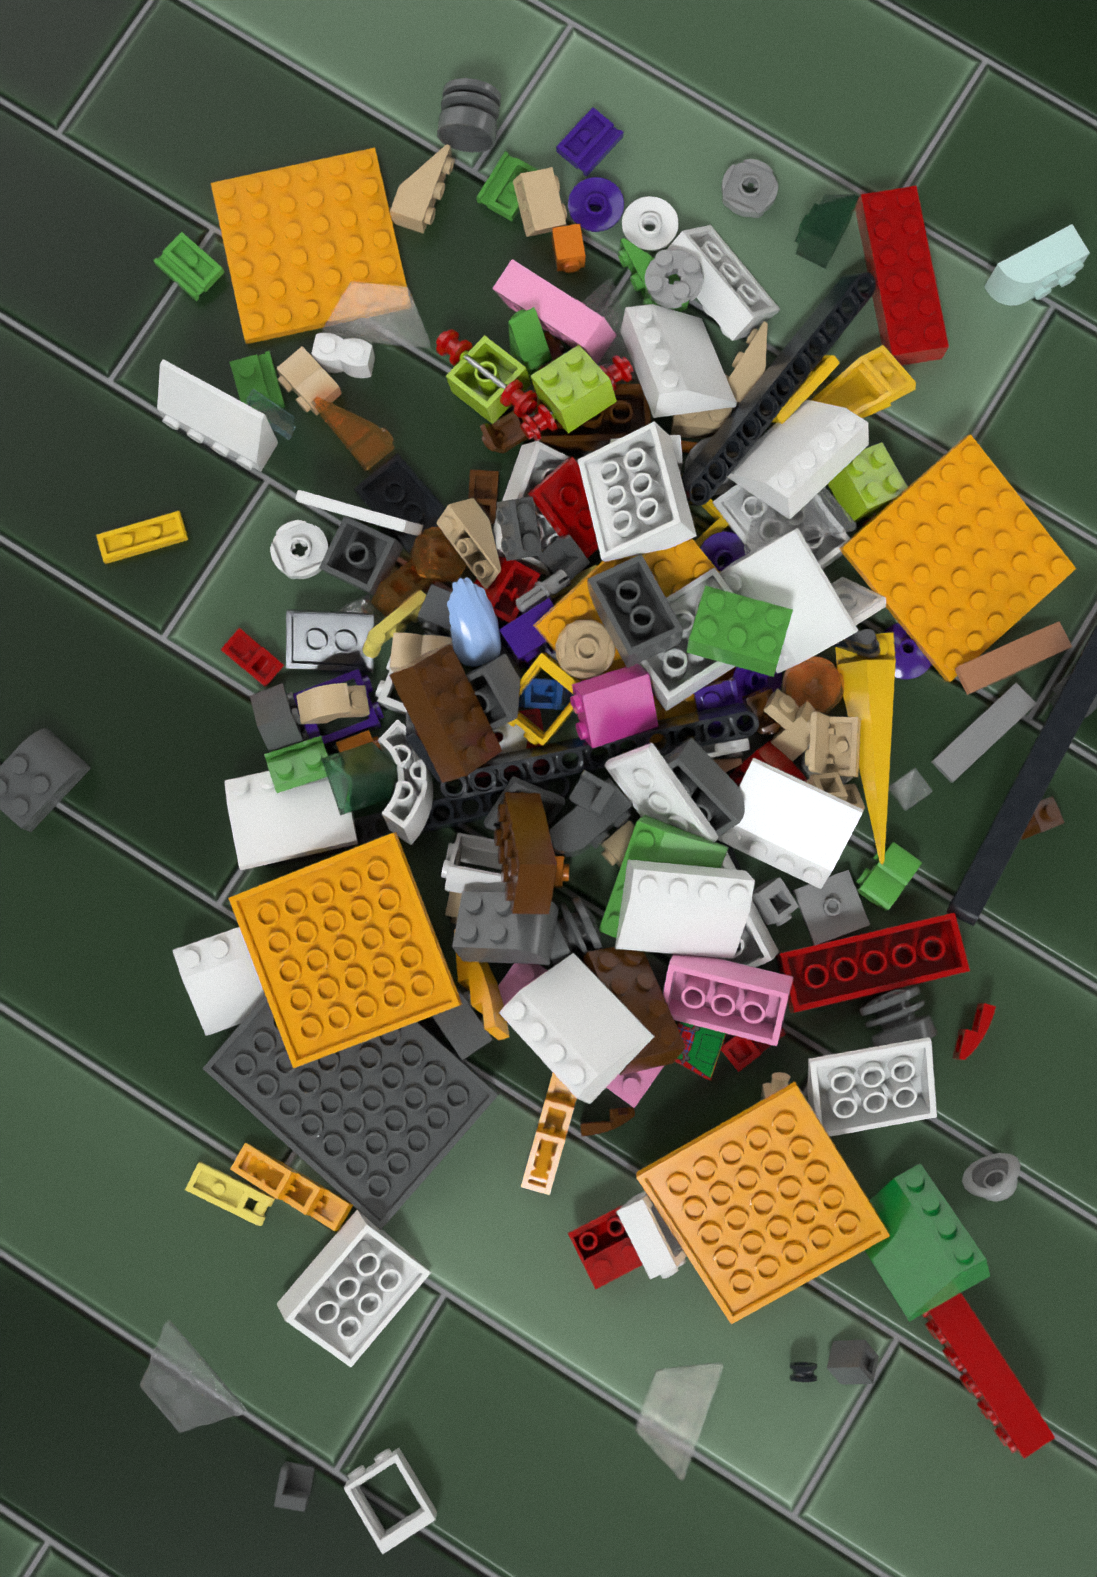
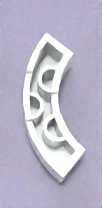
M396 720L378 739L385 758L395 766L398 772V782L396 783L394 794L382 815L389 830L393 833L396 832L400 838L412 845L429 817L433 800V782L430 770L406 740V726L399 720Z

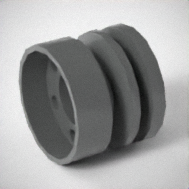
M460 78L447 82L443 87L442 112L439 115L437 128L438 139L443 144L450 145L452 149L463 152L476 153L490 150L496 141V120L499 117V107L501 105L500 92L489 83L477 79Z
M579 896L571 899L576 910L572 914L566 903H561L563 918L557 919L551 953V961L554 966L576 950L584 958L588 952L586 946L591 944L594 950L603 949L601 933L591 911L582 903Z
M918 986L891 990L874 997L865 1006L859 1008L861 1016L874 1012L877 1016L865 1022L866 1027L880 1025L882 1028L881 1032L871 1038L874 1047L927 1037L932 1038L938 1034L930 1015L916 1017L914 1013L925 1005L924 1000L913 1003L909 1001L910 998L921 993Z

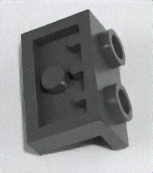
M533 497L497 502L496 519L501 527V549L506 556V561L542 555Z

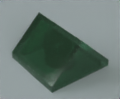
M373 742L321 758L340 815L391 798L397 764Z

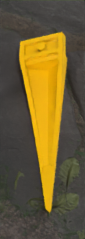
M882 345L859 357L836 379L813 397L811 401L847 408L863 419L890 407L891 402L914 391L916 381L887 348Z
M893 632L875 634L881 651L874 658H868L835 647L837 670L847 716L861 718L859 770L881 865H883L885 860L896 664Z

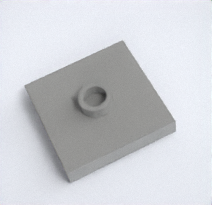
M849 870L828 877L822 889L808 884L793 890L813 945H818L870 925Z

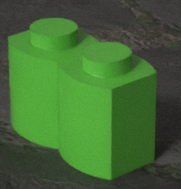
M895 842L885 846L883 865L880 864L878 853L876 852L873 856V859L876 860L871 870L865 868L856 880L860 884L857 892L884 912L891 908L922 864L920 860Z

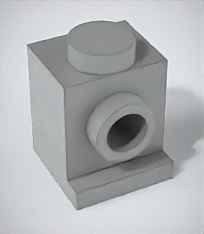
M781 877L767 880L753 890L752 900L766 925L776 923L777 926L786 923L792 918L790 913L799 907Z

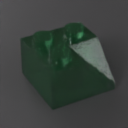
M826 194L823 196L820 204L815 202L809 215L806 214L798 229L800 231L795 239V242L799 244L796 255L826 269L851 222L859 196L855 194Z

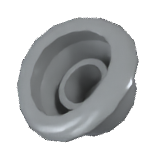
M997 1153L980 1158L965 1170L962 1178L964 1188L972 1195L989 1201L997 1202L1008 1199L1017 1188V1178L1021 1165L1016 1156L1008 1153Z

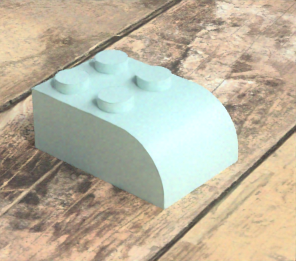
M1071 224L998 263L984 287L994 300L1004 305H1020L1034 297L1036 300H1039L1052 291L1051 288L1057 285L1063 287L1071 283L1076 278V272L1084 267L1083 262L1090 252Z

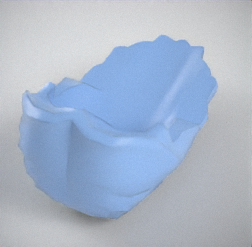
M468 577L465 579L460 578L458 582L452 584L453 591L447 602L450 613L449 622L451 624L450 632L453 649L460 663L466 666L478 667L494 660L500 654L501 637L498 620L485 590L477 584H473Z

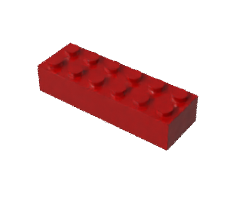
M917 185L861 194L855 211L867 272L873 275L876 282V289L872 298L881 343L901 366L940 360L949 348Z
M955 912L776 955L780 974L793 977L788 999L790 1013L970 971Z
M962 1293L922 1314L924 1318L928 1319L925 1326L929 1333L941 1345L944 1344L946 1347L942 1352L952 1367L955 1366L959 1372L963 1373L959 1376V1379L964 1387L976 1399L979 1398L980 1401L976 1405L987 1420L989 1419L994 1426H997L993 1431L1004 1447L1006 1446L1011 1453L1016 1451L1025 1459L1055 1439L1050 1428Z

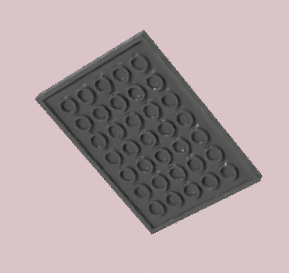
M266 995L202 1068L380 1230L500 1094L420 1021L293 1068Z

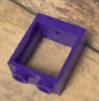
M359 669L293 694L298 707L296 695L315 687L337 683H347L348 685L356 682L357 686L365 685L370 719L326 736L322 735L318 724H304L309 739L321 736L325 749L335 746L338 741L368 730L371 732L382 728L379 719L384 718L378 701L372 703L369 695L370 692L374 691L368 675L362 677Z

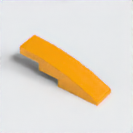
M456 953L458 982L470 991L471 1006L483 1014L484 1029L498 1040L510 1037L507 1021L499 1014L504 1008L497 981L488 962L462 961Z
M552 1073L521 1184L523 1188L550 1195L577 1099L554 1073Z
M248 1143L243 1145L230 1170L269 1195L283 1200L304 1215L313 1217L333 1231L338 1232L353 1207L350 1202Z

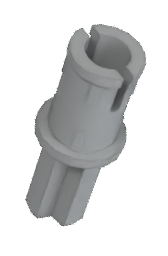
M560 569L543 582H536L534 588L516 599L517 608L524 614L549 598L551 600L552 596L571 585L569 578L563 579L568 575Z

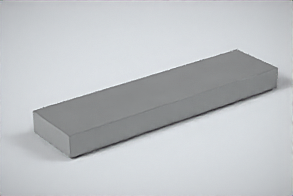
M1015 683L931 762L951 783L954 782L1037 703Z

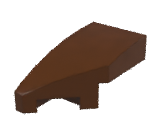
M470 469L468 499L474 498L489 518L490 524H494L497 510L499 471Z
M634 1107L609 1109L610 1121L580 1123L581 1136L604 1133L623 1125L635 1116Z

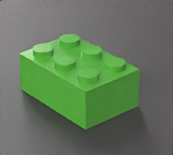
M705 585L690 634L687 653L774 677L793 610Z

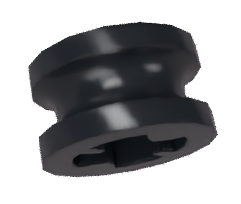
M790 1363V1368L793 1369V1374L790 1375L791 1381H817V1375H814V1370L817 1369L816 1363Z

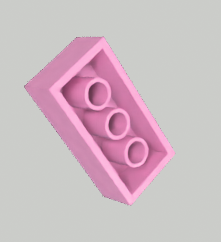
M513 259L492 288L506 305L516 312L523 309L527 311L534 307L542 329L549 331L551 335L558 337L559 340L571 348L580 345L596 364L599 363L617 336L604 317Z
M673 954L668 966L663 996L673 1019L676 1021L777 1046L793 977L715 957Z

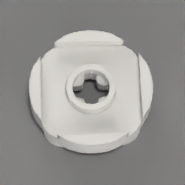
M295 520L284 524L278 529L273 543H271L270 552L276 567L290 579H306L321 571L319 567L329 548V544L325 534L319 527L306 521ZM297 543H301L303 547L308 546L305 555L292 554V551L296 550L295 545Z

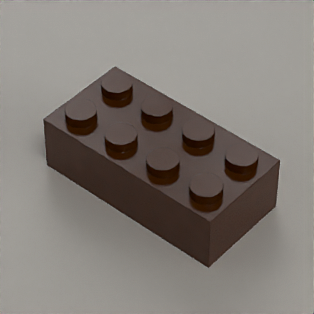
M616 384L614 394L617 402L570 433L555 419L557 429L551 431L547 428L542 431L539 442L558 452H590L610 444V439L622 438L650 424V407L641 384ZM537 396V400H536V401H537V406H539L540 404H543V403L538 399V396ZM537 407L534 410L535 415L538 413Z
M451 643L428 651L389 674L442 783L469 775L503 751Z
M505 792L503 804H499L497 810L498 822H501L500 829L496 828L494 832V845L499 846L498 864H502L501 881L506 882L505 901H510L512 914H549L557 862L540 793Z
M610 947L587 952L582 962L654 1036L619 1073L620 1076L672 1064L686 1046L644 951Z

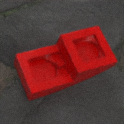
M240 628L220 649L264 687L269 684L284 666V664Z
M986 1003L977 1004L972 1029H959L952 1058L965 1060L973 1053L991 1024L996 1006Z
M783 1027L779 1039L787 1033ZM734 1036L722 1046L721 1051L739 1072L771 1045Z

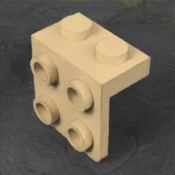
M820 712L811 713V719H808L806 723L807 736H810V746L805 751V764L809 766L810 772L816 774L838 772L840 777H858L861 718L829 717Z

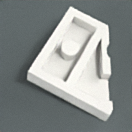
M747 737L701 747L713 760L714 757L725 755V758L742 756V751L750 750Z

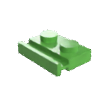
M505 151L479 192L477 202L479 204L483 203L488 206V209L513 221L519 211L513 180L521 173L538 169L517 157L509 156V153Z
M183 232L162 251L163 254L158 259H154L155 265L195 301L225 273L217 262Z
M270 351L265 352L266 354H256L230 361L240 401L261 413L285 407Z
M321 736L264 754L276 793L334 775Z

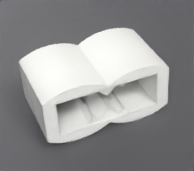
M319 333L315 336L312 356L326 372L338 373L344 371L355 378L371 377L375 355L370 343L357 338L343 340L341 337L331 333Z

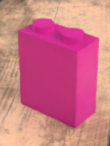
M639 663L629 668L624 667L572 684L574 696H571L570 700L572 708L578 714L579 722L576 723V730L579 738L585 740L592 749L658 727L650 676Z

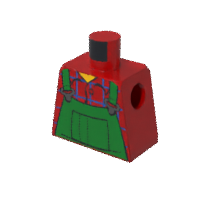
M677 1021L676 1025L686 1048L674 1062L705 1079L711 1080L726 1033Z

